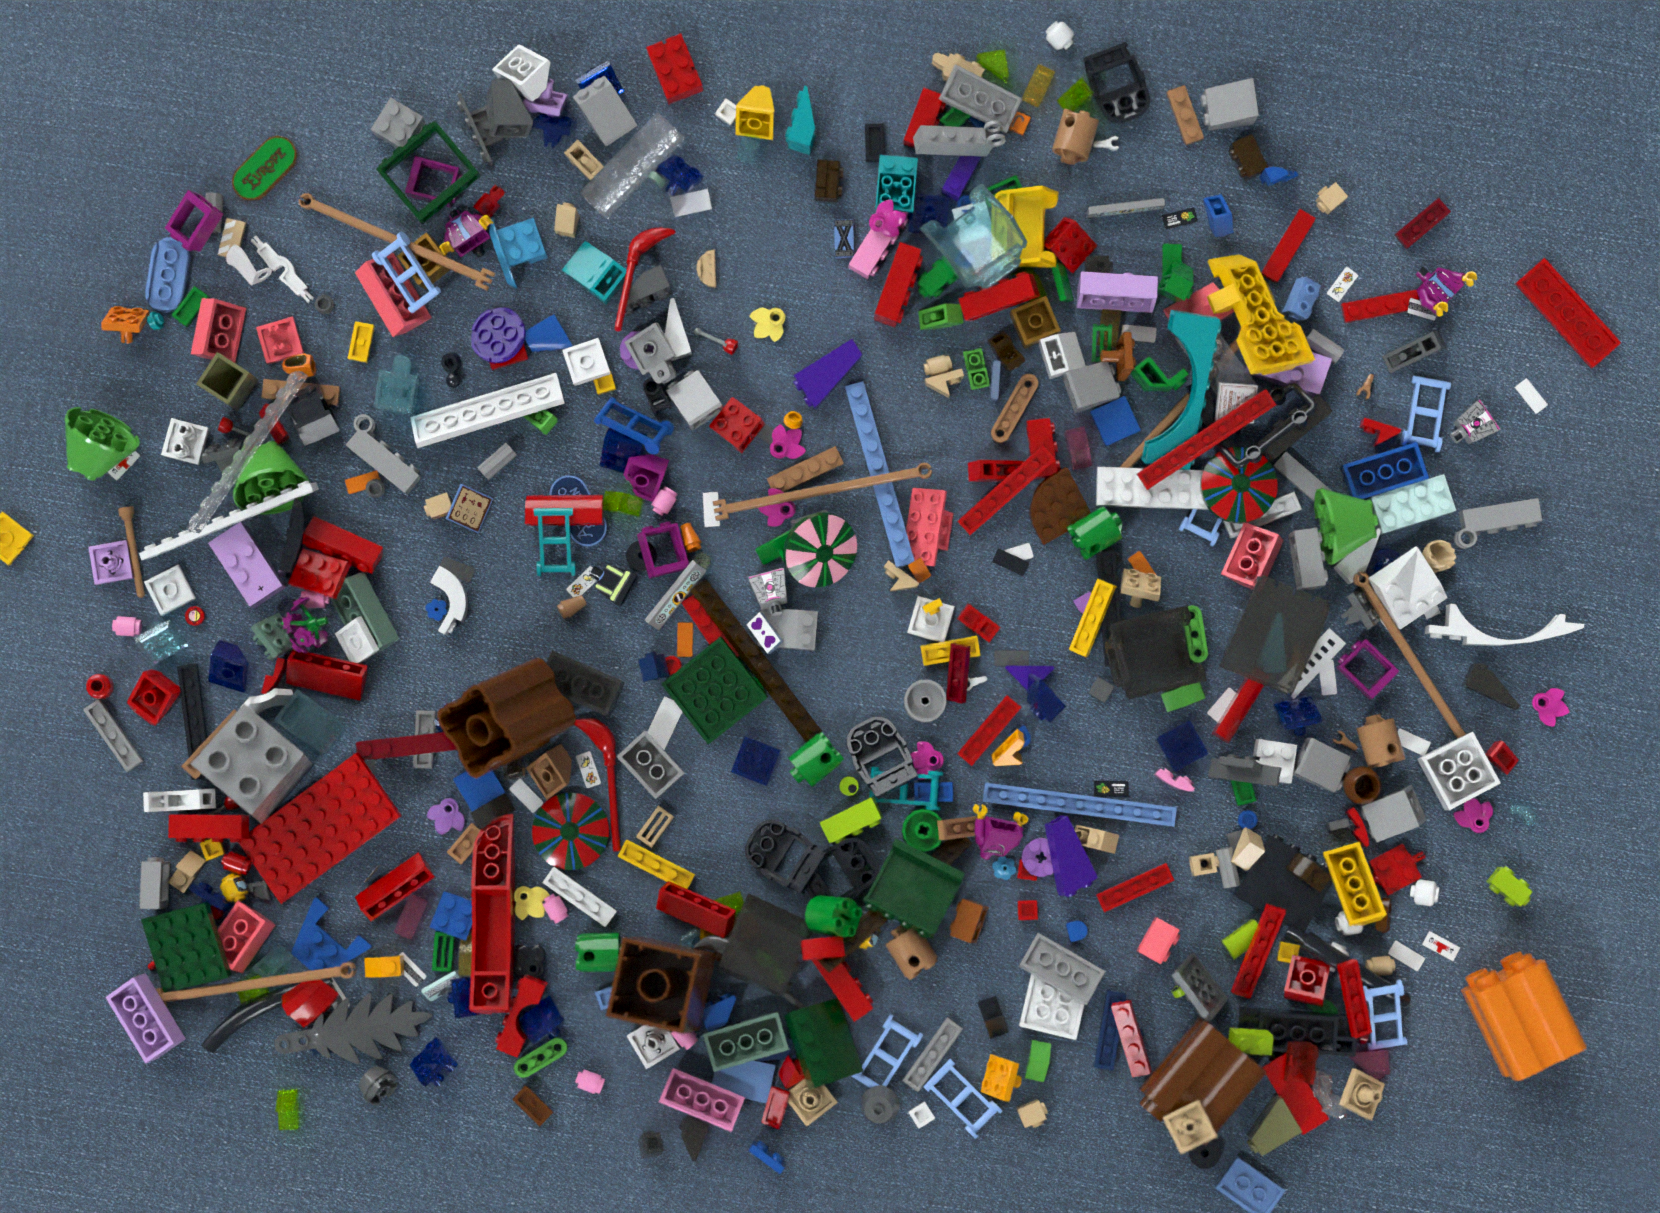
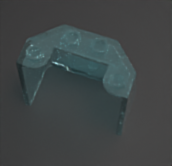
M981 183L970 192L969 200L973 207L944 229L936 220H931L920 227L927 241L965 288H971L972 286L991 287L1020 265L1021 252L1027 245V240L1014 217Z

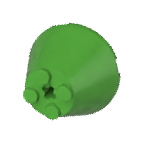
M74 407L69 409L65 415L67 468L73 472H79L87 479L94 481L135 452L140 444V440L137 435L134 437L131 433L132 429L119 419L99 410L90 408L89 411H82L81 407Z
M269 441L266 444L251 446L247 449L245 460L233 489V500L240 509L246 510V505L254 502L258 504L263 503L264 498L271 495L275 497L280 496L281 491L288 488L295 490L299 488L298 484L309 481V479L282 447L278 446L275 441ZM304 495V496H302V497H299V498H297V499H299L300 502L302 503V502H303V498H304L306 495ZM294 500L260 514H276L292 509Z
M1323 488L1316 490L1314 496L1315 519L1319 518L1320 530L1318 532H1321L1322 536L1320 547L1324 552L1327 564H1336L1371 539L1377 537L1374 526L1378 525V519L1376 514H1372L1373 505L1371 500H1363Z

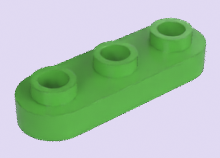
M1191 605L1183 610L1182 622L1188 657L1192 662L1200 663L1207 658L1208 649L1201 610ZM1189 612L1194 613L1193 619L1188 617ZM1192 631L1197 632L1198 636L1196 638L1191 636ZM1195 650H1199L1201 652V655L1199 657H1196L1194 655Z
M554 1038L517 1060L514 1065L516 1075L526 1078L562 1057L568 1049L566 1041L562 1038ZM555 1044L561 1045L560 1051L555 1050ZM539 1054H543L545 1056V1059L543 1061H540L538 1059ZM522 1064L528 1066L527 1071L521 1069Z

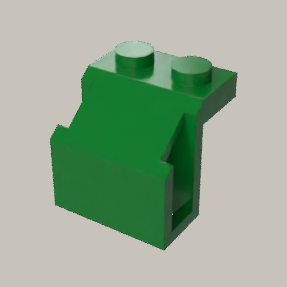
M1149 356L1133 369L1131 375L1145 392H1169L1172 389L1176 391L1182 387L1187 381L1185 378L1188 373L1183 368L1168 380ZM1145 368L1157 384H1152L1141 370Z

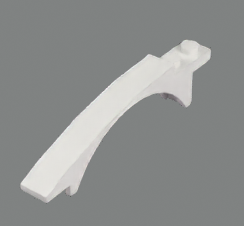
M1456 604L1446 605L1445 626L1427 625L1425 626V634H1430V638L1441 639L1442 635L1449 636L1450 640H1461V637H1463L1462 645L1501 646L1530 643L1568 634L1584 628V624L1565 622L1566 615L1559 614L1555 615L1542 630L1530 637L1519 640H1504L1491 637L1477 630L1464 618Z

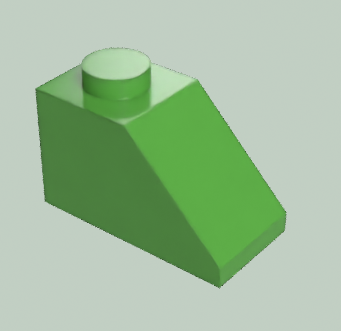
M946 303L918 311L920 330L946 328L963 324L960 304Z

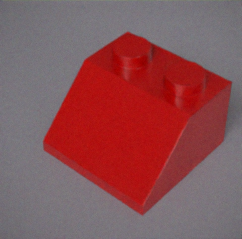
M1292 955L1284 989V999L1323 1007L1330 966L1319 960Z

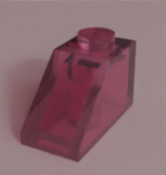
M1085 427L1065 431L1064 436L1073 471L1092 466Z
M1388 1050L1356 1051V1057L1347 1056L1370 1076L1373 1075L1375 1079L1385 1078V1074H1390Z

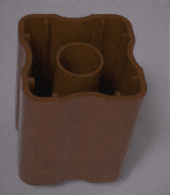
M534 658L471 686L463 692L461 698L442 707L438 711L437 719L445 735L457 748L459 759L467 773L473 778H479L543 747L550 741V738L572 727L576 722V715L572 703L559 692L555 684L553 670L547 666L543 659Z
M1198 1017L1139 1088L1145 1094L1139 1104L1162 1122L1164 1120L1163 1117L1199 1100L1216 1134L1267 1072L1208 1022ZM1183 1115V1116H1182V1119L1184 1118V1116H1186V1119H1185V1120H1187V1119H1188V1116H1187V1115ZM1209 1140V1141H1207V1142H1205V1143H1203V1144H1204L1205 1146H1207V1144H1208L1211 1140Z

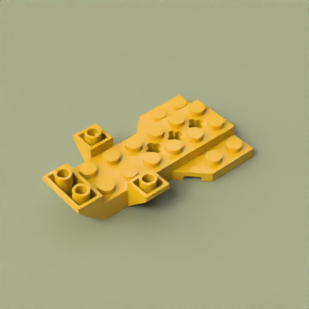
M1240 254L1209 259L1207 261L1214 278L1220 277L1224 286L1223 289L1208 295L1207 300L1214 314L1234 309L1241 325L1236 342L1251 375L1258 373L1267 375L1293 370L1296 366L1310 364L1315 361L1301 326L1295 322L1290 323L1284 319V315L1278 312L1272 291L1264 280L1256 261Z

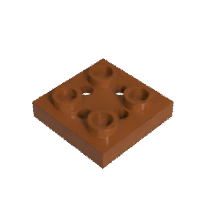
M1124 332L1115 344V351L1102 350L1100 353L1101 362H1116L1117 381H1125L1136 365V359L1132 354L1135 341L1132 339L1131 332Z

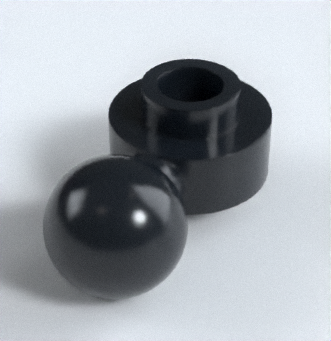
M454 352L447 353L442 357L441 365L445 371L449 372L446 377V384L451 388H456L461 383V378L456 373L461 367V358Z

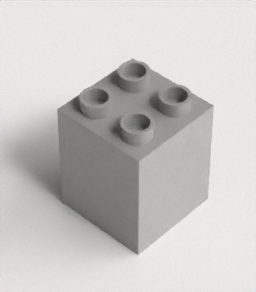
M245 704L241 706L191 763L192 766L261 824L274 812L314 766L304 753Z

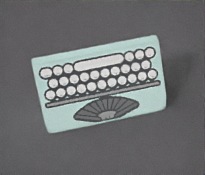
M455 970L423 988L422 993L429 1001H433L460 986L464 981L458 970Z

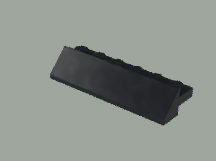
M1239 1007L1237 1028L1268 1030L1274 1036L1272 1051L1356 1057L1357 1038L1355 1039L1351 1036L1347 1014Z

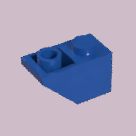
M730 993L719 997L720 1001L713 1004L712 1001L706 1003L702 1019L708 1032L727 1024L737 998L735 994L731 996Z

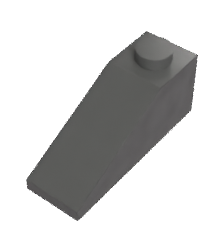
M1438 330L1382 357L1389 372L1393 373L1447 347Z

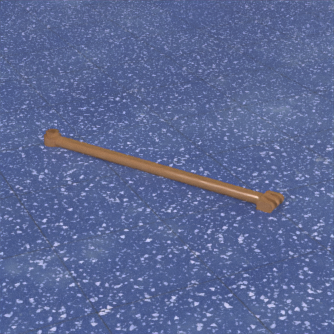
M308 193L300 196L306 201L311 200V203L306 205L305 201L299 199L300 206L306 210L314 209L389 243L397 239V235L321 203ZM411 241L408 245L412 253L476 280L475 286L488 291L489 287L483 285L484 281L489 284L492 283V280L486 277L487 274L491 277H494L496 274L485 268H482L481 272Z
M1237 338L1214 362L1213 370L1209 372L1208 379L1210 381L1240 349L1236 342ZM1188 392L1119 468H1132L1142 457L1145 441L1159 436L1175 421L1186 407L1189 399Z
M921 463L917 468L727 504L726 499L713 501V506L721 505V507L715 508L714 513H722V515L715 516L716 521L729 519L728 513L899 480L915 477L928 479L932 475V470H930L932 468L928 463ZM923 469H928V473L926 475H923L921 473Z
M1358 572L1359 575L1354 574L1353 583L1363 590L1456 738L1458 739L1466 735L1369 584V575L1366 572ZM1360 576L1365 577V581L1363 583L1359 581Z
M346 962L339 967L165 993L163 988H157L156 991L167 1007L166 1002L339 976L351 978L355 976L357 970H352L349 973L348 967L350 966L353 969L356 966L352 962Z

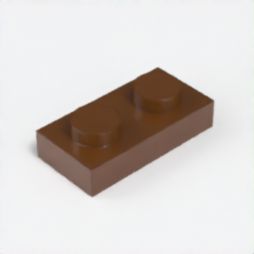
M527 1085L512 1099L539 1127L554 1112Z

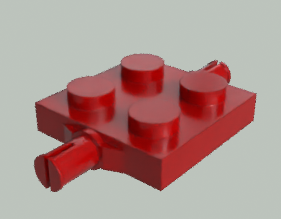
M1401 844L1368 861L1373 870L1375 884L1378 883L1388 896L1422 878L1416 863L1426 858L1425 855L1417 858L1424 853L1421 851L1412 856L1407 852L1404 844Z

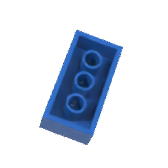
M1417 442L1354 461L1341 467L1349 495L1363 500L1429 479Z

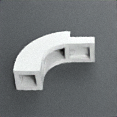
M439 566L430 583L441 588L447 594L450 601L449 612L438 630L447 636L455 630L457 625L455 623L456 619L464 622L468 611V597L461 581L454 574Z
M215 789L143 793L144 812L216 808Z

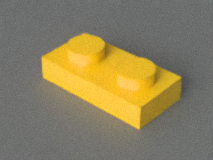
M355 321L348 353L349 360L368 363L374 325Z

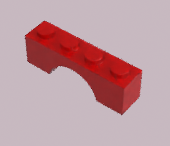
M528 974L523 979H519L516 989L519 991L517 996H513L511 999V1012L505 1015L502 1025H505L503 1032L499 1031L495 1043H498L497 1050L517 1058L519 1057L527 1039V1035L519 1025V1014L525 1006L541 1002L548 982Z

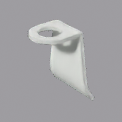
M236 244L227 252V263L234 266L250 285L264 281L272 273L270 268L256 272L245 252ZM267 272L264 277L259 278L261 274Z

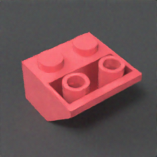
M1155 917L1136 951L1159 964L1162 961L1166 962L1171 954L1169 951L1171 945H1175L1180 938L1178 934L1180 930Z

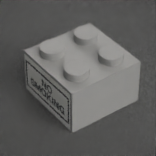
M390 98L372 126L371 131L375 136L398 148L407 144V140L412 135H418L426 121L423 116Z

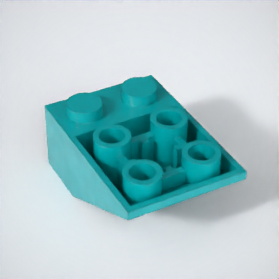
M804 85L803 91L800 90L797 96L798 108H794L792 112V127L788 126L785 137L786 142H788V149L810 155L815 140V125L808 88Z
M880 155L875 209L883 201L892 199L893 210L913 213L918 158Z
M584 241L562 269L564 273L606 305L624 284L627 271L615 260L587 241Z

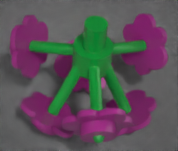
M309 597L296 599L293 603L294 606L291 608V611H297L301 608L309 618L307 621L302 619L301 614L290 615L287 612L286 618H283L281 622L283 629H286V633L289 634L291 628V633L297 638H290L289 640L293 643L291 646L294 651L298 653H307L308 650L305 649V646L310 647L314 645L315 648H320L328 642V633L324 630L320 631L321 626L329 623L328 618L318 619L317 617H312L305 607L310 600Z

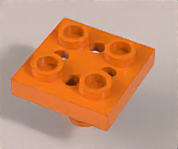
M122 306L111 307L101 322V328L108 331H120L121 342L125 343L126 339V343H132V332H141L147 322L149 310H143L138 307L126 309Z

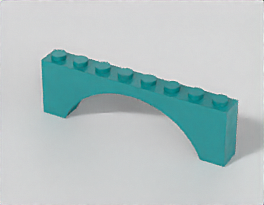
M1177 310L1170 311L1167 329L1175 334L1187 351L1192 368V387L1186 407L1178 420L1159 436L1145 441L1141 460L1146 464L1155 462L1197 434L1198 428L1202 425L1201 412L1206 405V398L1204 397L1206 390L1210 386V379L1208 377L1209 372L1213 370L1214 361L1212 360L1213 352H1216L1218 345L1216 337L1221 331L1220 319L1215 316ZM1192 460L1180 469L1190 470L1191 465L1194 464V460Z

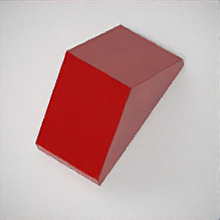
M1495 741L1485 753L1487 759L1506 775L1509 774L1519 761L1503 741Z

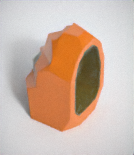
M305 353L293 355L286 358L282 363L283 370L294 377L301 376L302 378L316 375V365L312 355Z

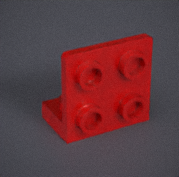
M1066 217L1044 239V250L1054 253L1071 273H1074L1097 247V244L1075 220Z
M731 397L709 427L731 443L742 454L764 427L765 423L762 418L734 397Z

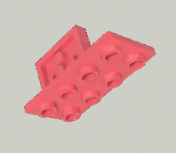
M913 488L906 533L914 561L921 557L926 566H935L938 549L948 551L954 513L944 510L947 491Z

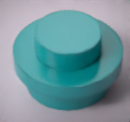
M154 311L151 312L150 316L147 317L149 326L153 330L162 329L164 327L162 315Z

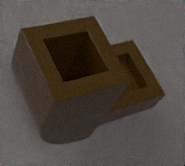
M1004 331L987 340L998 361H1001V365L1006 371L1017 369L1026 361L1023 355L1015 348L1011 338Z
M1299 853L1294 855L1285 868L1318 892L1322 891L1332 877L1319 868L1317 864Z

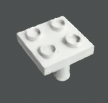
M171 418L161 455L200 465L210 429Z

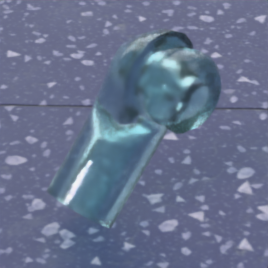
M1510 804V814H1521L1524 817L1525 824L1528 826H1532L1535 823L1536 814L1528 806Z
M694 927L682 935L679 945L691 947L692 940L700 935L697 929Z

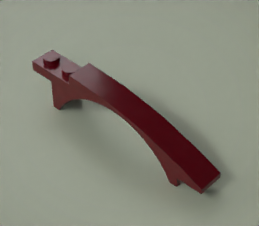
M444 732L356 742V751L363 760L457 750L454 743Z

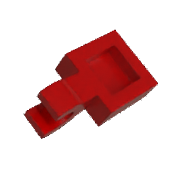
M494 185L490 190V194L484 193L473 207L482 216L488 215L491 218L500 207L497 202L504 196L505 191Z

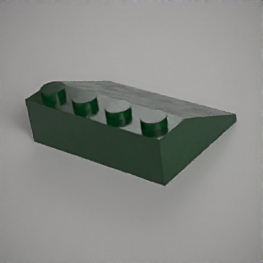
M838 998L784 1015L809 1090L863 1072Z

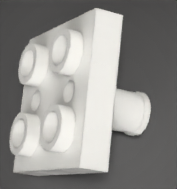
M643 1025L627 1035L646 1069L680 1049L674 1037L670 1034L671 1032Z

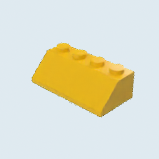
M1360 842L1323 852L1349 926H1362L1382 920L1387 914Z

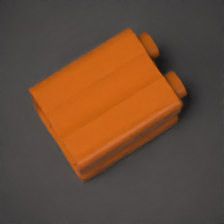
M1519 951L1500 960L1503 969L1499 972H1496V970L1488 972L1484 968L1465 977L1469 986L1463 988L1461 992L1503 1076H1511L1515 1081L1523 1080L1587 1048L1545 960H1535L1531 953L1523 955Z

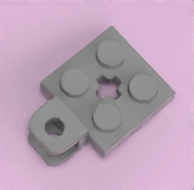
M658 323L652 324L624 342L642 375L650 372L654 381L659 384H666L676 378V371L671 361H669L676 355ZM648 344L654 346L653 353L646 352Z

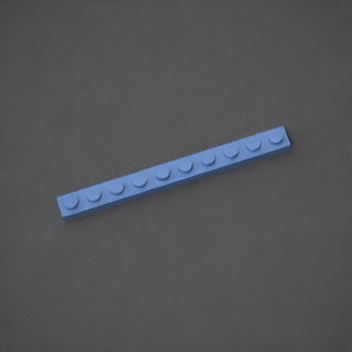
M864 382L845 386L870 476L889 473ZM889 482L873 485L895 566L898 568L914 562V557L893 484Z
M985 783L982 801L1172 827L1175 826L1177 807Z

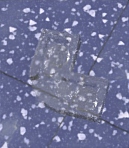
M1320 1070L1314 1071L1313 1095L1314 1097L1318 1096L1320 1103L1324 1107L1322 1111L1340 1120L1347 1118V1109L1339 1105L1341 1097L1332 1094V1075Z

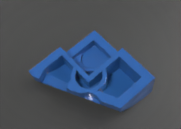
M1269 167L1263 170L1259 178L1262 184L1267 183L1269 187L1280 181L1284 183L1299 175L1297 171L1280 167Z
M554 314L526 330L525 341L532 352H541L542 350L554 351L556 349L573 347Z

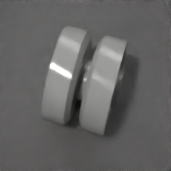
M919 680L913 683L907 689L904 696V708L907 714L913 720L921 723L937 719L944 712L946 706V694L943 688L931 680ZM924 697L929 700V703L926 705L921 702Z

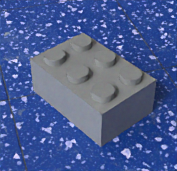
M1317 528L1296 530L1288 534L1296 590L1302 591L1325 586L1326 581H1328V574L1323 569L1325 555L1320 550V543H1322L1321 532H1318Z
M646 730L616 756L655 799L663 795L685 774Z

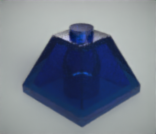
M222 640L218 641L210 655L208 682L245 693L249 663L238 645Z

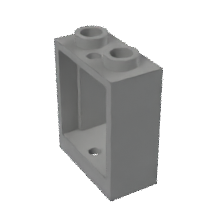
M162 857L148 858V861L141 862L140 909L168 908L170 861H164Z

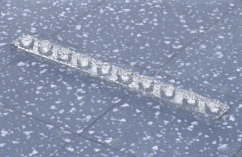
M295 371L288 376L286 385L277 392L275 401L268 405L265 410L266 414L257 421L253 433L246 437L242 449L235 453L231 465L223 470L220 481L212 486V492L209 497L201 502V508L198 513L190 518V524L187 527L194 533H201L308 377L305 373Z

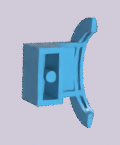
M491 217L490 219L494 223L488 226V230L507 283L516 289L517 285L510 267L527 261L531 264L548 258L534 218L497 230L495 221Z

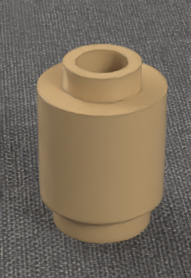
M949 355L926 359V364H923L925 374L930 377L953 370Z
M1390 956L1371 957L1370 960L1365 961L1366 968L1379 976L1392 975V971H1395V961Z

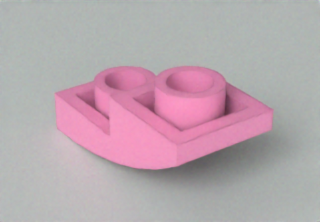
M1160 768L1154 774L1174 788L1193 792L1195 789L1192 786L1193 782L1188 777L1178 776L1173 780L1174 775L1166 768L1164 770Z

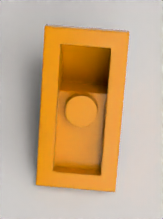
M1016 729L991 754L993 765L1006 766L1023 763L1022 756L1018 752L1025 743L1023 733L1020 730Z

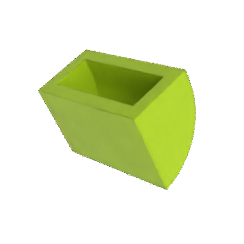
M1255 919L1249 920L1221 940V943L1233 960L1248 950L1258 926Z

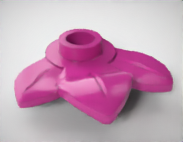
M892 199L886 200L877 206L876 213L869 219V226L873 231L882 232L887 237H894L899 235L898 226L904 223L907 215L893 210ZM881 220L882 224L878 226L875 222Z
M781 424L777 426L772 432L771 455L778 459L785 456L790 459H796L802 456L806 450L798 445L801 440V430L792 429L786 431ZM781 446L783 451L777 452L776 447Z
M768 489V496L784 493L779 489ZM792 501L758 508L760 512L769 516L767 525L773 527L781 525L785 519L791 518L796 511L795 504ZM783 506H789L790 510L788 512L783 511Z
M1552 688L1546 693L1536 694L1532 699V706L1538 711L1539 719L1547 726L1554 727L1556 723L1555 717L1564 716L1569 713L1568 707L1561 701L1564 695V691L1561 689ZM1540 699L1544 700L1543 706H1540L1538 703Z
M917 742L918 751L910 754L914 768L917 769V774L928 775V771H935L941 768L944 764L942 753L934 750L933 746L928 742ZM933 756L937 758L935 764L931 762Z
M1472 798L1464 802V811L1454 813V818L1462 827H1470L1475 833H1483L1489 827V819L1493 815V808L1489 801L1480 804L1478 800ZM1481 820L1483 822V825L1478 826L1476 824V821Z

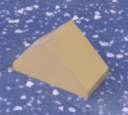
M1245 827L1231 862L1245 871L1249 870L1265 852L1261 836Z

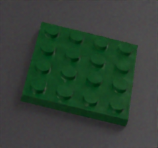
M722 636L661 684L708 745L768 698L767 694Z
M209 901L141 919L164 993L232 976Z

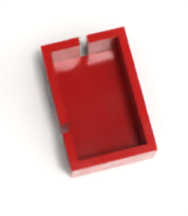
M681 33L665 39V44L660 41L646 47L647 54L668 105L703 91L701 80L695 70L694 63Z

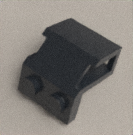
M319 382L310 384L297 392H292L288 396L283 397L286 409L295 424V430L304 446L340 431L338 422L324 398Z

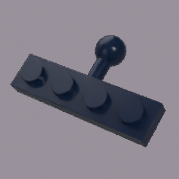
M1106 990L1093 1064L1095 1068L1111 1071L1114 1069L1120 1035L1111 1005L1112 1003L1125 1001L1126 993ZM1139 1028L1142 1039H1144V1032L1141 1028Z

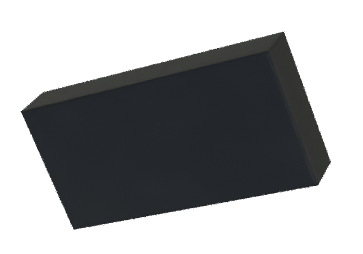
M884 123L865 124L866 163L879 162L880 155H885Z

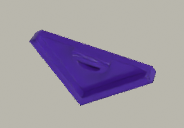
M1006 666L1005 669L1030 693L1054 667Z

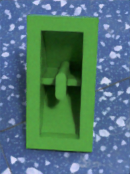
M1032 1040L1025 1073L1026 1079L1044 1082L1049 1067L1051 1043Z

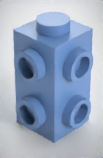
M1307 277L1297 278L1282 313L1286 314L1288 319L1294 322L1306 320L1312 313L1311 308L1319 296L1321 285Z

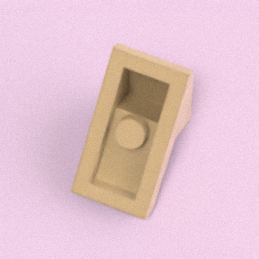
M578 139L564 152L572 165L576 166L589 180H592L604 167Z
M961 368L926 378L925 385L949 398L950 394L946 383H950V385L960 383V379L964 377L963 370Z
M889 560L885 564V574L892 579L898 578L890 592L918 587L919 582L900 568H896Z
M190 850L176 865L177 870L168 883L181 892L186 893L207 861Z

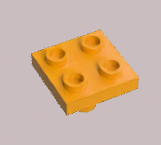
M990 1054L981 1092L1009 1102L1013 1087L1018 1088L1022 1083L1021 1076L1017 1075L1019 1063Z

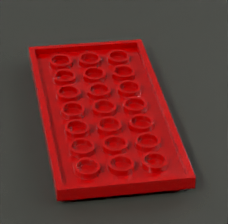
M355 753L266 819L262 824L251 830L249 838H242V842L238 843L280 904H283L398 820L402 815L360 754Z

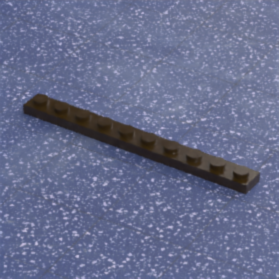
M707 579L694 586L690 590L804 741L807 742L817 733L822 732Z
M967 837L948 839L930 856L947 865H951L972 846V843ZM869 910L860 918L856 934L852 937H843L845 956L823 958L817 961L828 973H831L881 928L888 919L882 916L883 913L877 910L876 912Z

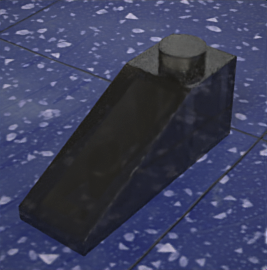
M1479 662L1470 665L1461 686L1512 710L1519 709L1520 705L1496 675L1488 670V666Z

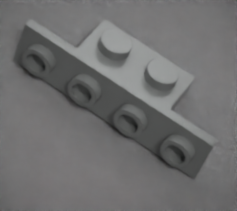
M459 93L457 95L460 100L456 102L461 112H466L467 117L464 119L468 128H473L475 132L472 137L476 145H481L483 151L480 152L484 163L488 162L490 166H493L494 164L486 148L503 141V138H490L487 105L470 112L462 94Z
M1228 754L1227 757L1212 758L1208 777L1278 787L1282 768L1262 765L1256 762V758L1245 756L1244 759H1239L1237 755Z

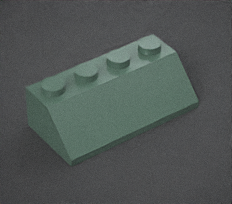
M362 572L346 578L337 599L330 598L344 626L355 618L362 616L379 648L376 653L398 641L399 637L396 630L393 628L365 573Z
M779 1011L703 1033L714 1072L789 1050Z

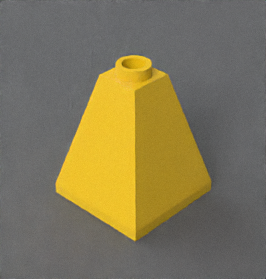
M763 85L754 86L737 103L735 135L773 140L774 106L770 88Z

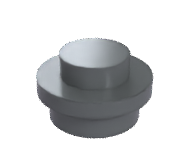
M321 295L315 301V308L321 314H328L334 308V301L327 295Z
M372 479L366 484V493L372 498H379L385 492V485L379 479Z

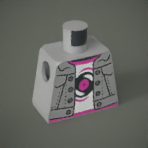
M1479 399L1454 421L1457 430L1452 432L1450 436L1456 444L1463 439L1468 444H1471L1494 434L1500 428Z
M784 568L748 577L761 609L769 608L771 616L781 615V605L788 603Z

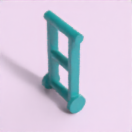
M534 508V516H538L540 546L537 576H542V572H571L572 576H576V561H572L570 516H573V508ZM543 516H565L566 536L544 537ZM544 544H566L567 565H545Z
M871 767V778L884 771H879V767ZM928 771V775L917 774L918 778L931 779L930 802L907 800L908 783L900 787L899 800L883 798L878 800L871 789L869 798L874 796L876 802L923 805L926 810L941 811V807H937L939 776H943V772Z

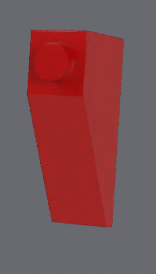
M977 460L969 462V482L1003 481L1024 461Z

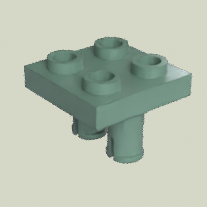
M280 613L257 622L251 627L255 633L253 640H257L256 644L265 646L267 649L265 656L270 653L267 657L269 660H274L276 657L292 650L291 645L293 643L289 639H297L291 633V628L289 634L286 633V629H283L281 625L283 617Z

